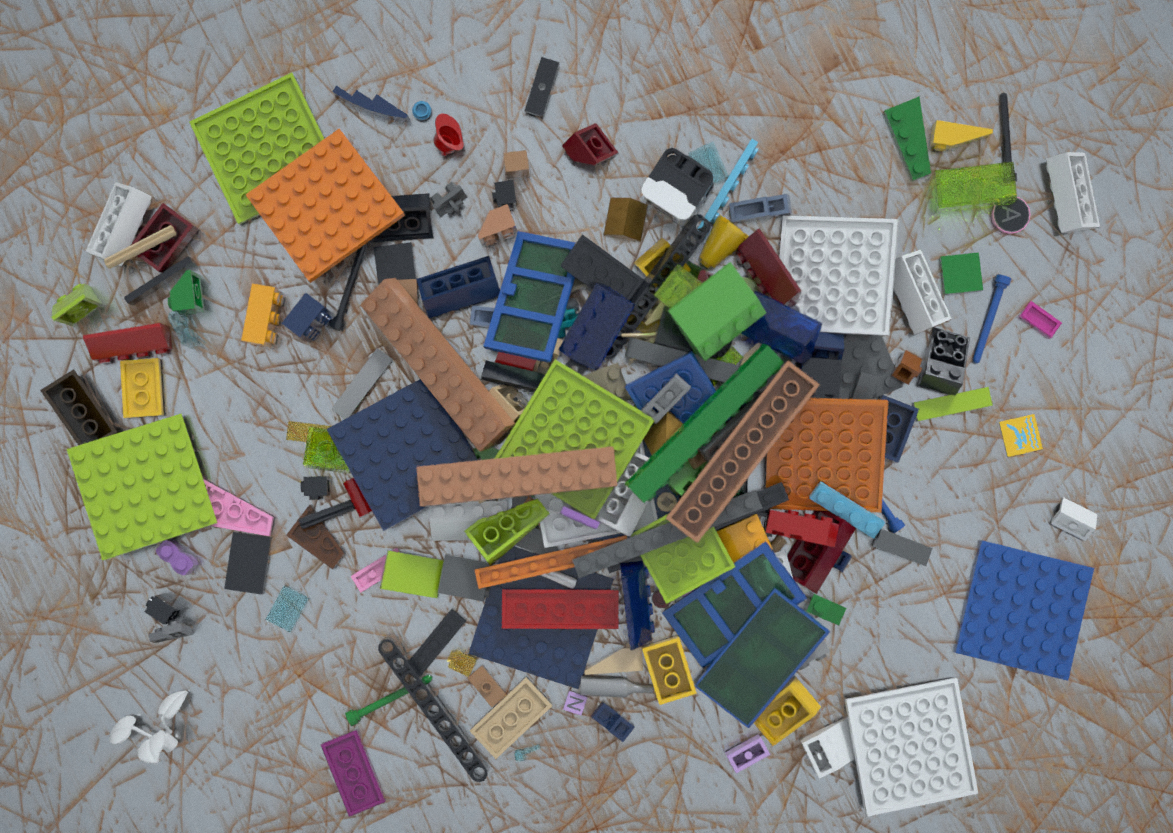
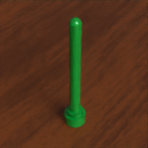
M430 675L423 677L427 684L432 681ZM403 687L360 710L351 709L345 713L346 718L352 727L362 720L361 717L408 694V691Z

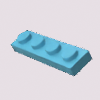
M821 481L809 495L811 500L846 520L873 539L885 525L884 520Z

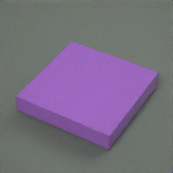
M562 506L560 511L561 515L593 529H597L600 522Z

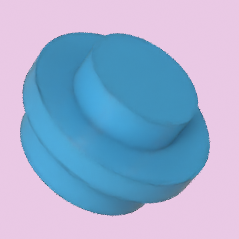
M419 101L414 104L412 113L416 119L426 120L431 115V107L427 102Z

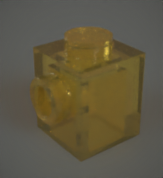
M457 648L455 652L451 651L447 659L450 662L448 668L469 677L478 657Z

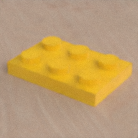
M160 358L120 361L123 418L164 416Z

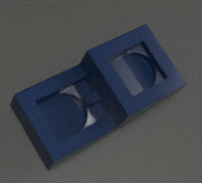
M604 701L600 703L591 715L595 721L622 742L625 741L635 728L634 725Z

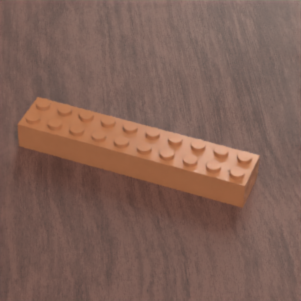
M396 278L384 279L361 303L360 306L479 452L491 448L515 424Z
M787 361L667 515L666 519L698 543L819 387V384L791 362Z
M614 447L417 467L421 507L618 487Z

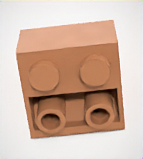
M508 204L489 211L478 235L481 245L490 246L495 244L497 239L503 237L505 240L515 236L514 233L517 232Z

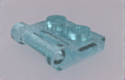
M171 311L168 319L181 344L189 348L197 346L196 340L198 337L193 329L190 330L188 326L189 318L177 311Z

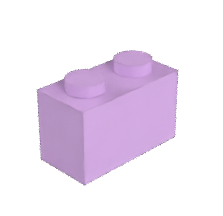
M759 734L725 752L736 774L770 755Z

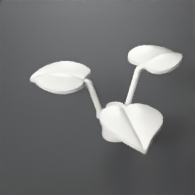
M188 691L172 693L162 701L158 714L162 716L161 721L166 731L160 730L152 736L133 726L136 721L135 717L126 716L115 724L109 741L113 745L121 744L130 736L131 730H135L149 738V740L144 741L140 745L137 752L138 758L146 763L158 764L162 749L166 752H171L178 744L177 739L171 735L172 730L169 728L166 719H171L178 712Z

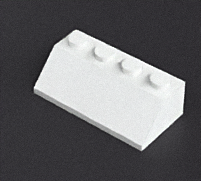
M1066 152L1046 158V169L1050 175V188L1054 195V208L1057 211V223L1061 233H1071L1100 227L1086 154Z
M115 182L85 252L105 259L129 247L135 240L138 228L143 223V216L150 206L152 196L136 188Z
M918 250L896 258L893 290L898 296L901 308L909 321V327L913 330L914 335L952 319L922 251Z
M635 452L617 482L618 487L613 488L595 520L631 537L648 501L643 503L624 483L649 459L648 457Z
M478 501L430 506L432 541L470 540L464 531L481 518H487L498 512L507 511L508 501H485L480 504Z

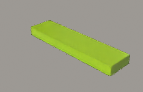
M989 387L957 393L956 396L947 395L913 403V407L919 409L916 421L993 405Z

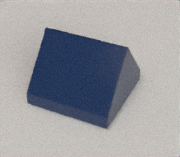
M842 551L833 568L843 573L852 555Z

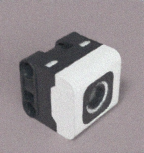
M668 148L643 184L642 194L649 206L677 224L685 226L692 216L699 213L713 191V174L695 159L675 148Z

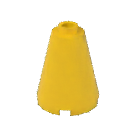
M719 214L699 256L702 259L700 263L708 269L711 266L715 268L749 236Z

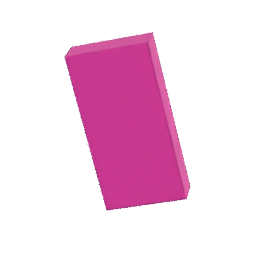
M1029 301L1019 315V318L1049 339L1053 337L1062 324L1061 321L1032 301Z

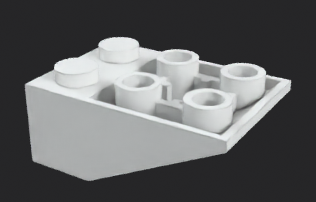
M848 717L799 739L819 779L855 759Z

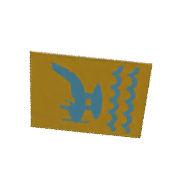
M1035 414L999 422L1008 457L1043 449Z

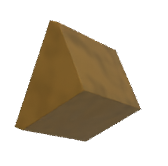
M611 197L604 235L641 242L648 204L632 198Z

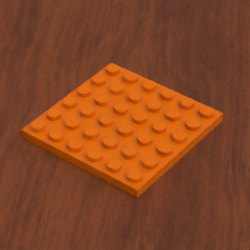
M340 129L330 134L246 194L249 201L310 283L405 216L404 212Z
M809 398L767 452L766 488L782 482L789 498L788 501L768 509L829 511L809 498V495L821 481L869 512L881 513L888 400Z

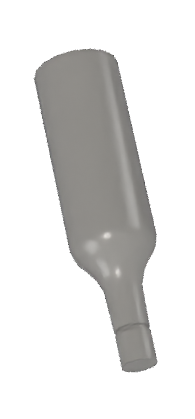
M581 676L580 695L625 698L633 693H653V686L633 684L626 678Z

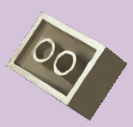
M618 362L584 375L585 378L625 402L631 399L625 388L626 382Z

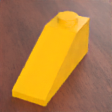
M936 120L932 125L929 147H934V150L946 151V149L987 138L993 133V129Z

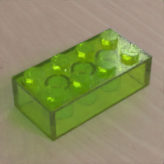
M1014 162L935 170L934 172L937 212L1015 204L1017 201Z

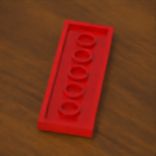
M502 589V629H619V590Z

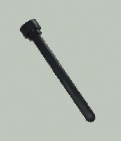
M1003 92L1000 94L1005 170L1001 174L1002 183L1017 182V173L1012 169L1008 97Z
M366 244L357 250L337 315L333 317V320H330L329 328L341 332L344 330L345 320L343 318L367 248Z

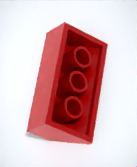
M161 323L83 335V340L91 359L99 361V364L110 363V359L118 358V361L129 360V356L137 355V358L148 357V353L153 352L156 355L166 354L167 350L173 349L170 327Z

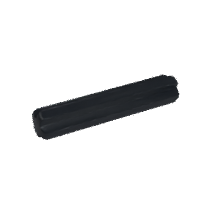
M348 500L300 518L299 524L302 529H306L354 511L355 508L352 501Z

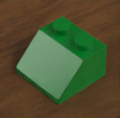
M186 270L170 291V297H168L169 309H172L173 312L179 315L204 313L199 274L192 270Z

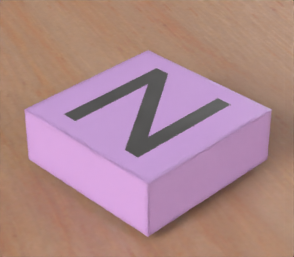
M569 690L563 710L582 715L587 696Z

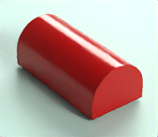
M354 478L345 481L343 485L359 518L371 513L372 510Z

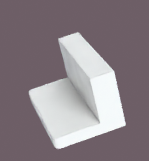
M1063 498L1060 510L1052 518L1051 524L1086 541L1096 529L1097 514Z

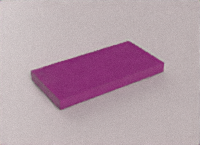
M357 729L321 744L349 817L386 801Z

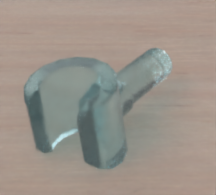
M538 744L526 749H517L514 753L515 760L517 762L525 761V754L541 749L540 745Z

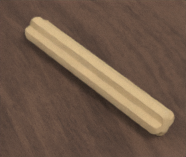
M168 226L105 258L104 263L107 268L111 269L176 236V231L173 226Z

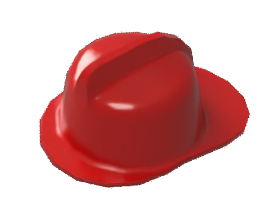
M443 113L439 114L435 118L436 133L433 138L434 145L440 150L442 156H446L456 150H462L464 144L460 125L452 116Z

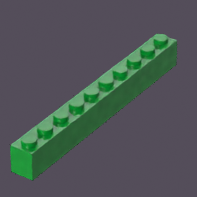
M762 344L624 484L643 503L651 501L655 497L656 491L660 487L666 486L670 481V477L674 473L680 472L684 467L683 464L688 459L695 457L698 453L697 450L712 439L711 436L716 430L720 431L726 425L725 421L729 417H734L739 412V407L743 403L749 402L754 396L753 393L757 389L763 388L771 375H775L780 371L781 365L784 363L781 358L768 345Z

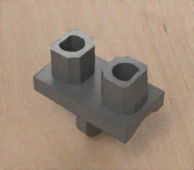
M450 182L445 187L448 194L441 197L439 193H436L430 198L433 208L441 217L445 213L449 215L453 211L460 214L461 212L458 208L464 204L462 201L467 195L460 185L457 186Z

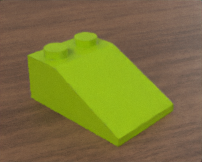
M87 284L76 285L72 289L73 292L67 296L63 295L56 300L57 303L53 305L51 315L54 321L73 326L103 304Z

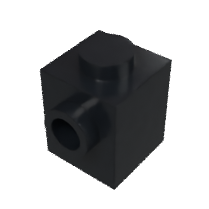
M514 181L495 182V192H492L493 203H497L498 207L508 204L509 210L514 209L513 206H517Z
M330 476L303 477V481L300 484L301 492H304V496H309V500H321V496L330 495Z

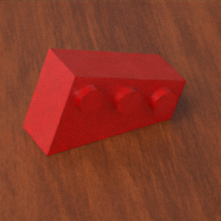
M770 510L766 533L835 547L839 524L832 523L833 519L821 516V520L815 519L816 515L804 513L803 517L798 516L799 512L787 510V513Z

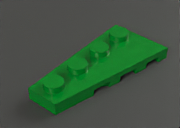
M919 96L886 109L883 112L912 181L931 174Z

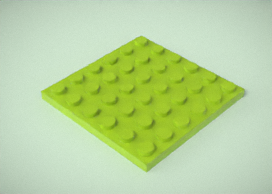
M293 73L285 75L189 121L239 225L260 215L246 194L325 139Z
M555 359L494 459L614 447L618 482L654 420H652V417ZM614 487L552 493V495L595 520Z
M182 414L67 449L102 561L217 524Z

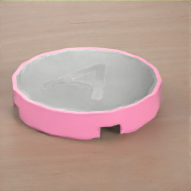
M1016 196L1003 197L997 201L991 212L994 226L1006 234H1014L1023 230L1029 223L1031 215L1027 203Z

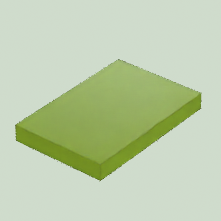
M387 550L380 589L437 598L444 560Z

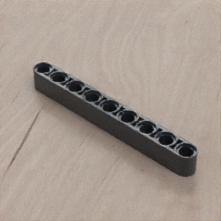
M696 214L692 216L640 285L623 311L619 313L597 343V349L603 358L612 359L617 355L629 337L614 336L615 332L623 330V334L635 331L709 233L711 224L703 215ZM704 221L703 227L697 229V223ZM692 237V241L689 244H685V239ZM680 252V257L673 260V255ZM664 268H669L666 275H661V271ZM656 283V284H657L656 289L653 290V291H650V290H649L650 286H651L652 284ZM641 299H646L644 305L638 306V302ZM628 315H634L631 321H626ZM611 345V349L609 351H603V348L605 346Z
M391 637L383 638L378 646L381 656L469 776L475 782L484 781L488 775L486 763L398 643ZM389 642L392 644L393 649L385 651L382 644ZM402 658L404 665L397 667L394 664V659ZM409 673L416 677V680L412 683L407 682L405 676ZM424 689L427 692V696L420 698L417 696V691ZM436 705L439 711L432 714L429 712L428 707ZM446 720L450 723V727L442 729L439 723ZM458 736L462 741L460 744L455 745L451 742V738ZM465 752H470L473 758L465 760L462 755ZM478 767L485 771L481 776L474 773V770Z

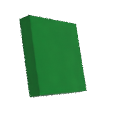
M979 252L940 257L944 295L983 290Z

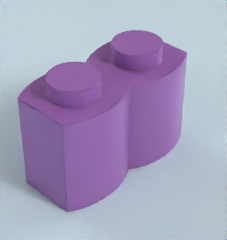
M173 539L163 541L156 549L157 555L165 562L170 563L173 570L180 575H190L199 565L197 559L192 554L185 552L181 544Z

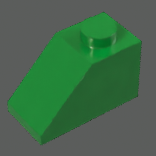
M810 593L804 607V611L838 626L847 609L814 593Z

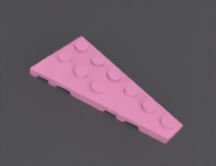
M203 479L217 520V524L211 526L271 536L273 516Z

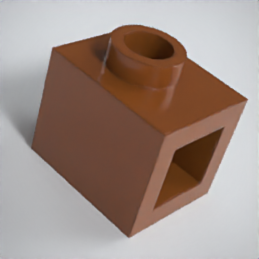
M905 350L896 362L892 376L909 385L914 377L917 378L920 374L922 359Z

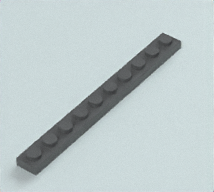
M756 490L732 498L709 528L762 509ZM669 522L572 559L578 577L581 578L688 536Z

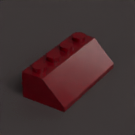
M757 229L738 246L736 258L747 269L746 273L750 280H754L757 284L756 288L761 296L764 295L769 309L774 311L776 315H779L797 304L801 289L761 229Z
M814 510L812 515H816L815 519L821 520V516L833 519L832 523L839 524L835 547L797 539L787 557L795 582L817 594L856 528L829 511Z

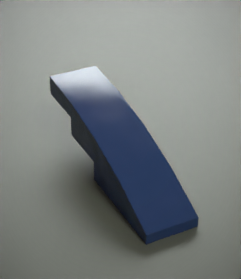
M337 85L332 91L337 98L369 114L389 120L407 123L410 121L406 113L377 94L371 100L358 90L353 95H350Z

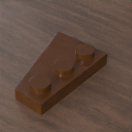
M310 504L300 518L315 513ZM298 519L286 535L332 570L345 555L323 523L302 529Z

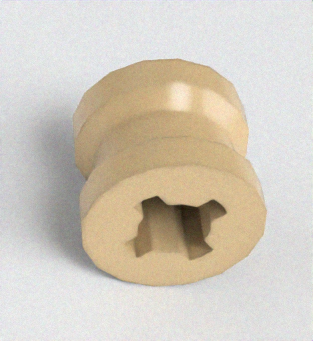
M667 492L660 494L657 499L658 507L665 512L671 511L677 503L675 496Z

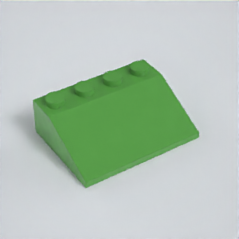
M730 262L668 310L693 351L704 361L766 314L759 299Z

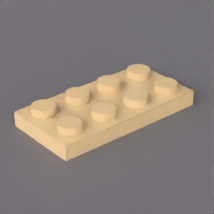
M525 677L472 727L470 732L497 759L553 705Z

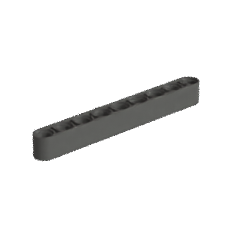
M629 337L625 356L663 366L688 352ZM694 354L710 379L725 382L740 367L711 358L704 361L701 357ZM771 375L767 379V384L756 391L763 392L776 375Z

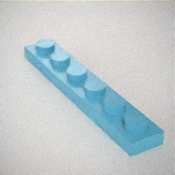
M750 140L705 215V218L710 223H715L716 218L719 216V213H717L720 206L725 207L729 200L727 194L730 190L734 191L739 183L736 180L739 174L744 175L749 167L746 164L749 158L753 159L759 149L756 148L758 142L756 140ZM704 221L701 222L698 229L703 227Z

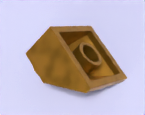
M670 411L654 424L644 437V441L652 455L683 425Z

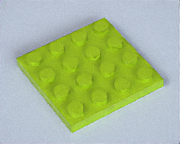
M667 515L633 532L631 537L669 523L666 519ZM714 527L709 528L698 543L688 536L640 555L666 604L735 568Z

